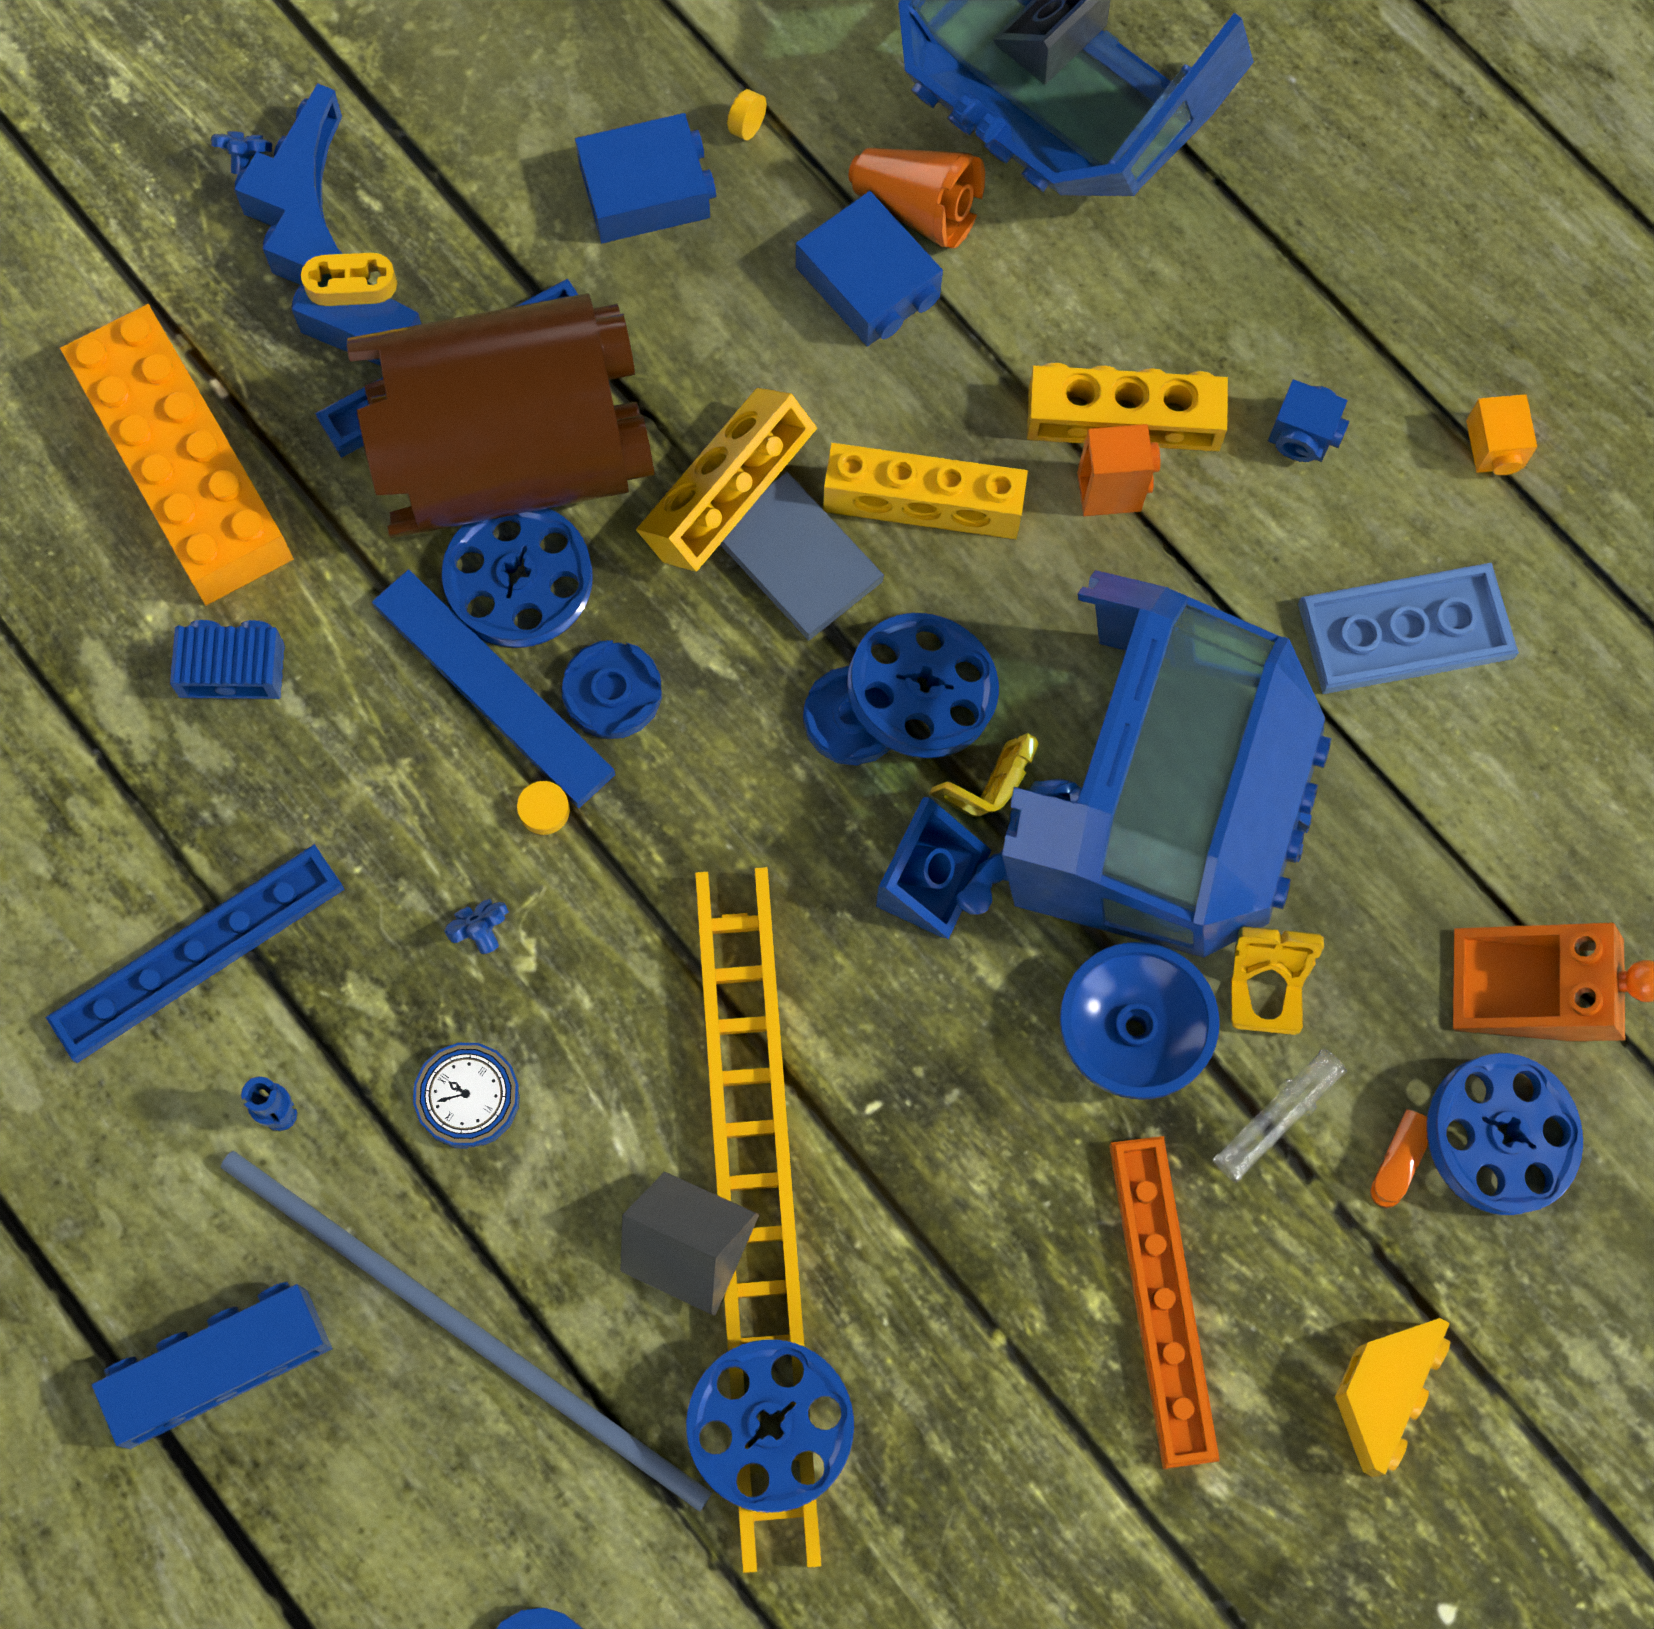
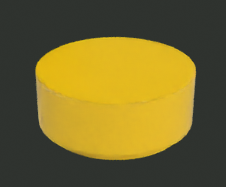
M749 89L738 94L728 114L727 126L731 134L744 140H750L754 137L765 116L767 105L765 96Z
M538 781L528 785L521 792L517 802V810L522 824L529 831L539 835H548L560 830L567 822L570 813L569 802L565 792L561 787L549 781Z

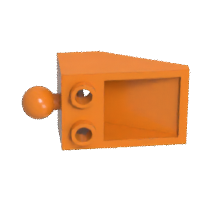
M1614 923L1454 928L1453 1029L1455 1031L1561 1041H1625V992H1628L1633 998L1641 1002L1654 1001V961H1638L1628 971H1625L1624 938ZM1595 950L1589 956H1580V951ZM1584 993H1590L1595 999V1003L1588 1008L1580 1007V996Z

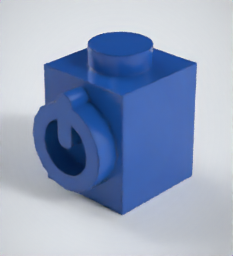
M1293 379L1268 442L1275 444V447L1281 454L1299 462L1318 460L1322 462L1329 445L1339 448L1350 421L1341 418L1348 400L1337 396L1326 387L1310 386Z

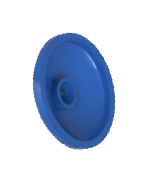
M1131 942L1114 945L1096 953L1075 972L1062 999L1060 1029L1064 1046L1072 1062L1094 1085L1123 1098L1155 1099L1181 1090L1190 1084L1206 1067L1213 1055L1218 1040L1219 1011L1216 998L1209 983L1189 960L1177 952L1160 945ZM1129 1021L1139 1022L1143 1026L1144 1033L1141 1036L1130 1035L1126 1030V1023Z

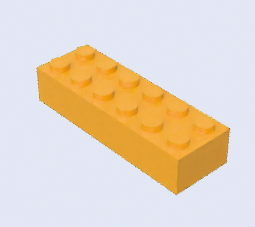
M149 304L60 347L205 606L294 560L283 535Z

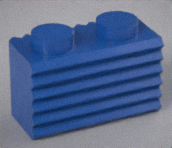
M195 620L186 627L178 625L175 627L170 685L179 698L280 699L285 650L284 641L277 628L257 620L244 621L238 627H223L219 623L210 620Z

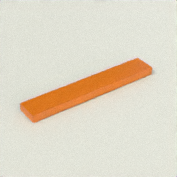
M1164 1136L1111 1142L1109 1147L1163 1469L1219 1462L1218 1447Z

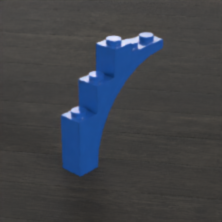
M317 83L309 98H304L300 102L296 111L295 122L288 134L281 136L277 141L273 158L256 151L249 165L242 167L238 172L234 191L244 215L271 225L264 237L263 251L272 273L301 285L295 292L292 301V311L301 333L347 352V338L422 323L417 311L392 298L377 304L322 306L312 302L305 292L301 280V271L305 263L313 257L320 255L343 254L336 246L326 226L322 206V176L328 147L342 118V114L334 89ZM331 274L322 275L321 282H318L319 287L328 286V280L332 279ZM380 359L368 360L381 366Z

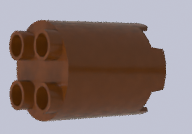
M589 293L347 338V353L350 362L380 359L383 379L365 385L369 405L357 409V414L376 495L408 494L411 502L409 507L390 512V525L387 526L390 538L629 493L627 480L655 475L643 415L639 413L637 402L613 405L609 380L635 375L624 314H620L618 303L593 308Z

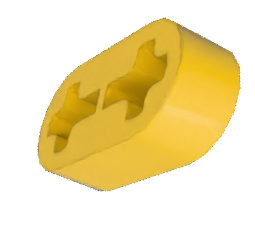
M379 253L320 255L308 260L301 271V280L307 296L312 302L322 306L377 304L391 298L397 288V279L392 263L387 257ZM371 272H379L380 277L377 278V284L368 285L367 280L370 279ZM331 274L332 279L328 280V286L319 287L318 282H321L322 275Z

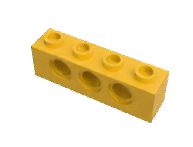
M1048 363L1043 366L1033 365L1028 393L1027 440L1085 443L1088 429L1148 424L1150 442H1157L1159 448L1220 451L1227 432L1228 377L1214 376L1204 371L1192 372L1187 375L1165 373L1160 369L1154 368L1136 372L1119 371L1111 366H1096L1086 369L1069 368L1062 363ZM1079 397L1087 401L1088 404L1079 406L1071 403L1068 399ZM1117 401H1130L1136 405V408H1124ZM1176 403L1185 410L1173 411L1166 404Z
M756 388L636 528V531L663 563L697 572L817 430V427L792 393Z
M831 442L824 485L823 510L826 513L1017 540L1028 470Z

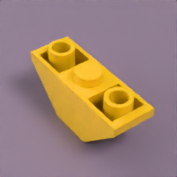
M1438 1318L1367 1342L1355 1349L1335 1399L1363 1473L1371 1477L1385 1475L1388 1469L1395 1471L1399 1466L1408 1444L1407 1440L1401 1438L1409 1418L1417 1420L1429 1396V1390L1423 1388L1431 1368L1437 1371L1448 1353L1450 1341L1445 1339L1444 1336L1449 1327V1322Z

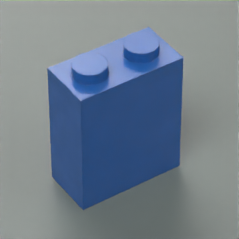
M685 113L575 138L578 164L601 244L710 218L709 199L716 198L715 184L711 170L702 171L699 159L704 158L701 136L698 129L690 131Z
M871 191L796 242L797 270L867 347L880 337L882 339L891 337L900 329L905 319L916 311L919 313L927 311L940 297L943 269Z

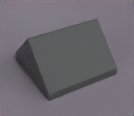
M1032 0L992 40L999 49L1042 84L1046 85L1107 26L1110 0Z
M663 1172L622 1215L620 1271L711 1315H716L759 1214L674 1175Z

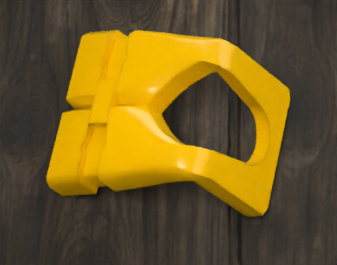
M1026 733L1017 739L1014 738L1005 743L981 797L951 782H944L932 787L929 794L970 817H979L988 812L1000 810L1012 797L1014 787L1018 788L1026 774L1024 771L1026 764L1032 763L1039 744L1037 738Z
M1242 926L1238 931L1236 939L1234 967L1231 977L1232 1027L1242 1030L1291 1035L1299 1034L1303 1028L1302 987L1316 965L1315 958H1319L1323 951L1324 937L1318 933L1285 930L1281 935L1278 929ZM1268 970H1274L1279 973L1287 983L1281 1014L1275 1019H1263L1255 1014L1252 1009L1247 980Z

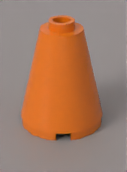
M867 148L861 155H856L852 160L848 178L856 195L862 197L871 191L898 221L938 246L953 249L957 248L966 239L976 220L977 214L970 213L974 197L979 199L983 197L985 167L981 158L967 152Z

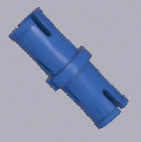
M259 1076L247 1081L242 1088L241 1098L247 1101L244 1105L257 1123L267 1126L273 1131H284L293 1126L298 1113L297 1109L292 1107L294 1103L284 1087L278 1083H273L266 1077ZM262 1090H265L269 1095L265 1096ZM274 1113L278 1119H275L271 1114Z

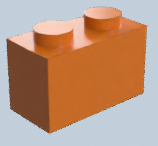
M1148 424L1088 429L1077 471L1083 516L1141 512L1147 493L1153 492V473L1160 471L1159 445L1157 442H1150Z

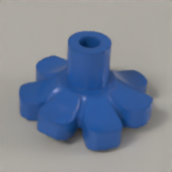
M227 131V135L214 134L211 137V146L220 147L227 151L228 154H231V173L238 174L242 167L248 166L250 156H254L256 151L272 152V143L263 139V135H251L244 138L243 132Z
M487 899L479 903L475 907V911L467 906L454 914L456 920L450 922L444 932L453 943H458L466 938L474 940L480 954H487L498 948L499 943L492 929L495 925L501 924L505 920L504 915L509 913L505 903L496 902L492 904L491 899Z

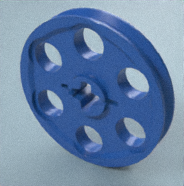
M549 508L464 524L450 541L442 564L443 589L452 612L481 640L502 647H530L545 643L559 636L582 614L592 589V566L587 546L581 534L565 517ZM504 521H512L521 527V531L515 539L501 541L493 535L496 526ZM551 533L562 534L568 540L567 546L559 553H547L540 547L541 541L545 536ZM466 553H478L484 558V564L476 572L464 573L457 568L458 560ZM523 558L528 578L520 577L517 583H514L512 591L511 581L507 572L515 573L518 566L522 565ZM561 577H571L579 583L576 593L572 596L561 598L551 592V586L554 581ZM484 596L492 599L495 605L489 615L477 618L467 612L468 604L474 598ZM532 608L541 613L542 620L536 628L523 630L514 624L516 615L524 609Z
M906 613L880 622L864 636L849 666L847 691L850 704L857 719L877 741L904 755L918 758H939L952 755L967 748L982 734L997 706L999 681L995 665L988 651L967 629L941 616L927 613ZM920 632L933 633L940 640L941 648L936 651L923 649L916 640V634ZM878 644L887 645L895 652L897 659L894 663L882 664L872 656L871 648ZM960 662L973 664L979 670L980 679L975 682L963 680L956 673L955 665ZM918 677L927 679L926 684L930 688L928 693L920 691V685L916 682ZM871 688L882 689L890 697L891 705L881 709L873 707L866 700L865 691ZM954 706H964L970 709L974 714L975 723L971 726L957 724L951 717L950 709ZM911 719L923 721L928 725L931 736L925 740L912 738L905 729V722Z
M1510 1053L1489 1054L1472 1059L1453 1069L1441 1081L1432 1097L1427 1116V1139L1432 1159L1439 1174L1449 1188L1471 1206L1497 1215H1517L1536 1211L1555 1202L1565 1193L1575 1179L1583 1153V1130L1580 1116L1572 1097L1562 1082L1538 1062ZM1518 1073L1528 1077L1533 1085V1096L1528 1102L1521 1100L1514 1092L1513 1080ZM1469 1075L1479 1077L1485 1085L1486 1095L1481 1103H1476L1467 1096L1465 1082ZM1547 1118L1554 1119L1562 1128L1563 1139L1558 1147L1552 1146L1544 1138L1543 1124ZM1452 1121L1460 1123L1467 1132V1144L1463 1150L1455 1149L1448 1142L1446 1131L1449 1123ZM1507 1124L1506 1133L1513 1138L1512 1141L1514 1142L1503 1144L1504 1134L1497 1130V1126ZM1530 1164L1539 1167L1545 1176V1187L1540 1194L1532 1192L1525 1182V1172ZM1482 1166L1491 1169L1497 1177V1190L1492 1196L1484 1194L1477 1185V1172Z
M759 1340L731 1349L714 1361L705 1371L690 1399L686 1420V1433L693 1461L702 1477L716 1493L744 1509L765 1513L783 1512L799 1508L813 1501L824 1493L837 1479L850 1454L854 1433V1416L850 1397L844 1383L832 1366L822 1357L796 1343L783 1340ZM786 1355L797 1358L802 1363L804 1369L801 1381L789 1388L776 1384L771 1375L774 1362ZM735 1367L742 1369L748 1375L750 1384L744 1396L731 1400L720 1394L717 1382L723 1371ZM821 1397L833 1399L841 1409V1418L838 1424L828 1430L816 1428L808 1417L811 1404ZM792 1402L796 1404L784 1415L785 1419L780 1424L781 1430L784 1433L781 1438L776 1440L773 1436L768 1435L763 1439L759 1438L749 1449L745 1448L757 1436L756 1432L761 1427L757 1419L760 1413L765 1411L769 1416H774L778 1412L782 1413ZM711 1422L726 1424L732 1433L730 1447L720 1454H710L700 1444V1433ZM809 1451L821 1457L824 1463V1473L816 1483L805 1485L795 1480L792 1475L791 1466L797 1455ZM749 1464H759L764 1467L770 1478L767 1490L757 1497H747L740 1492L737 1486L738 1473L744 1466Z

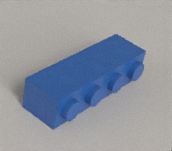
M288 1282L279 1283L262 1291L257 1296L260 1302L242 1311H239L238 1307L225 1309L211 1316L207 1320L209 1327L191 1336L186 1331L174 1334L156 1344L157 1353L140 1361H137L136 1357H129L104 1370L106 1378L91 1385L116 1446L132 1449L332 1350L331 1343L308 1291L298 1284L290 1287Z

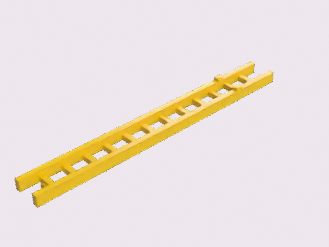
M768 867L755 868L758 915L748 916V913L725 914L722 915V918H712L708 872H696L717 1195L731 1201V1191L779 1188L781 1226L753 1228L747 1244L783 1241L785 1280L737 1283V1272L735 1270L724 1295L728 1351L742 1344L759 1340H783L804 1346ZM759 931L762 965L715 969L713 934ZM763 981L766 1016L719 1020L716 984ZM767 1032L769 1068L722 1071L720 1035ZM771 1083L773 1120L726 1123L724 1086ZM775 1135L777 1172L730 1176L728 1138ZM787 1295L790 1334L741 1338L739 1298ZM791 1356L793 1386L801 1381L804 1369L802 1363L797 1358ZM729 1368L731 1400L739 1399L745 1395L744 1373L742 1369ZM802 1452L793 1460L799 1461L801 1484H814L813 1452ZM753 1464L744 1466L737 1475L738 1489L747 1497H752L750 1465ZM816 1499L799 1508L783 1512H756L739 1507L743 1573L757 1572L754 1521L803 1517L807 1568L821 1566Z

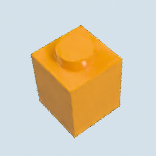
M1527 394L1479 398L1466 420L1476 473L1493 471L1496 475H1509L1524 469L1537 449Z

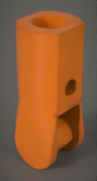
M1408 1109L1404 1112L1384 1155L1385 1159L1371 1185V1198L1380 1207H1394L1406 1194L1428 1146L1427 1116Z

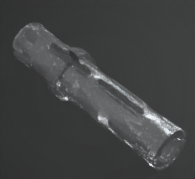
M1321 1049L1318 1055L1293 1080L1287 1078L1279 1086L1280 1093L1248 1123L1219 1155L1213 1158V1162L1219 1170L1231 1181L1238 1183L1242 1179L1241 1177L1303 1115L1310 1116L1317 1109L1316 1101L1340 1077L1347 1073L1341 1061L1328 1050ZM1274 1121V1123L1248 1148V1146Z

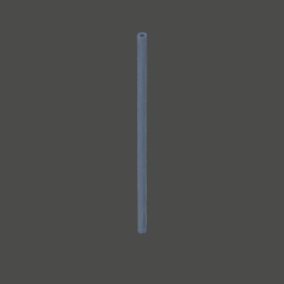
M231 1151L225 1157L221 1164V1169L696 1510L700 1512L713 1494L708 1489L237 1152Z

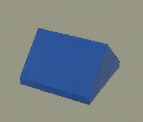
M923 797L878 887L876 907L941 938L949 939L962 912L955 896L972 880L973 875L976 874L977 865L986 861L992 850L934 800Z

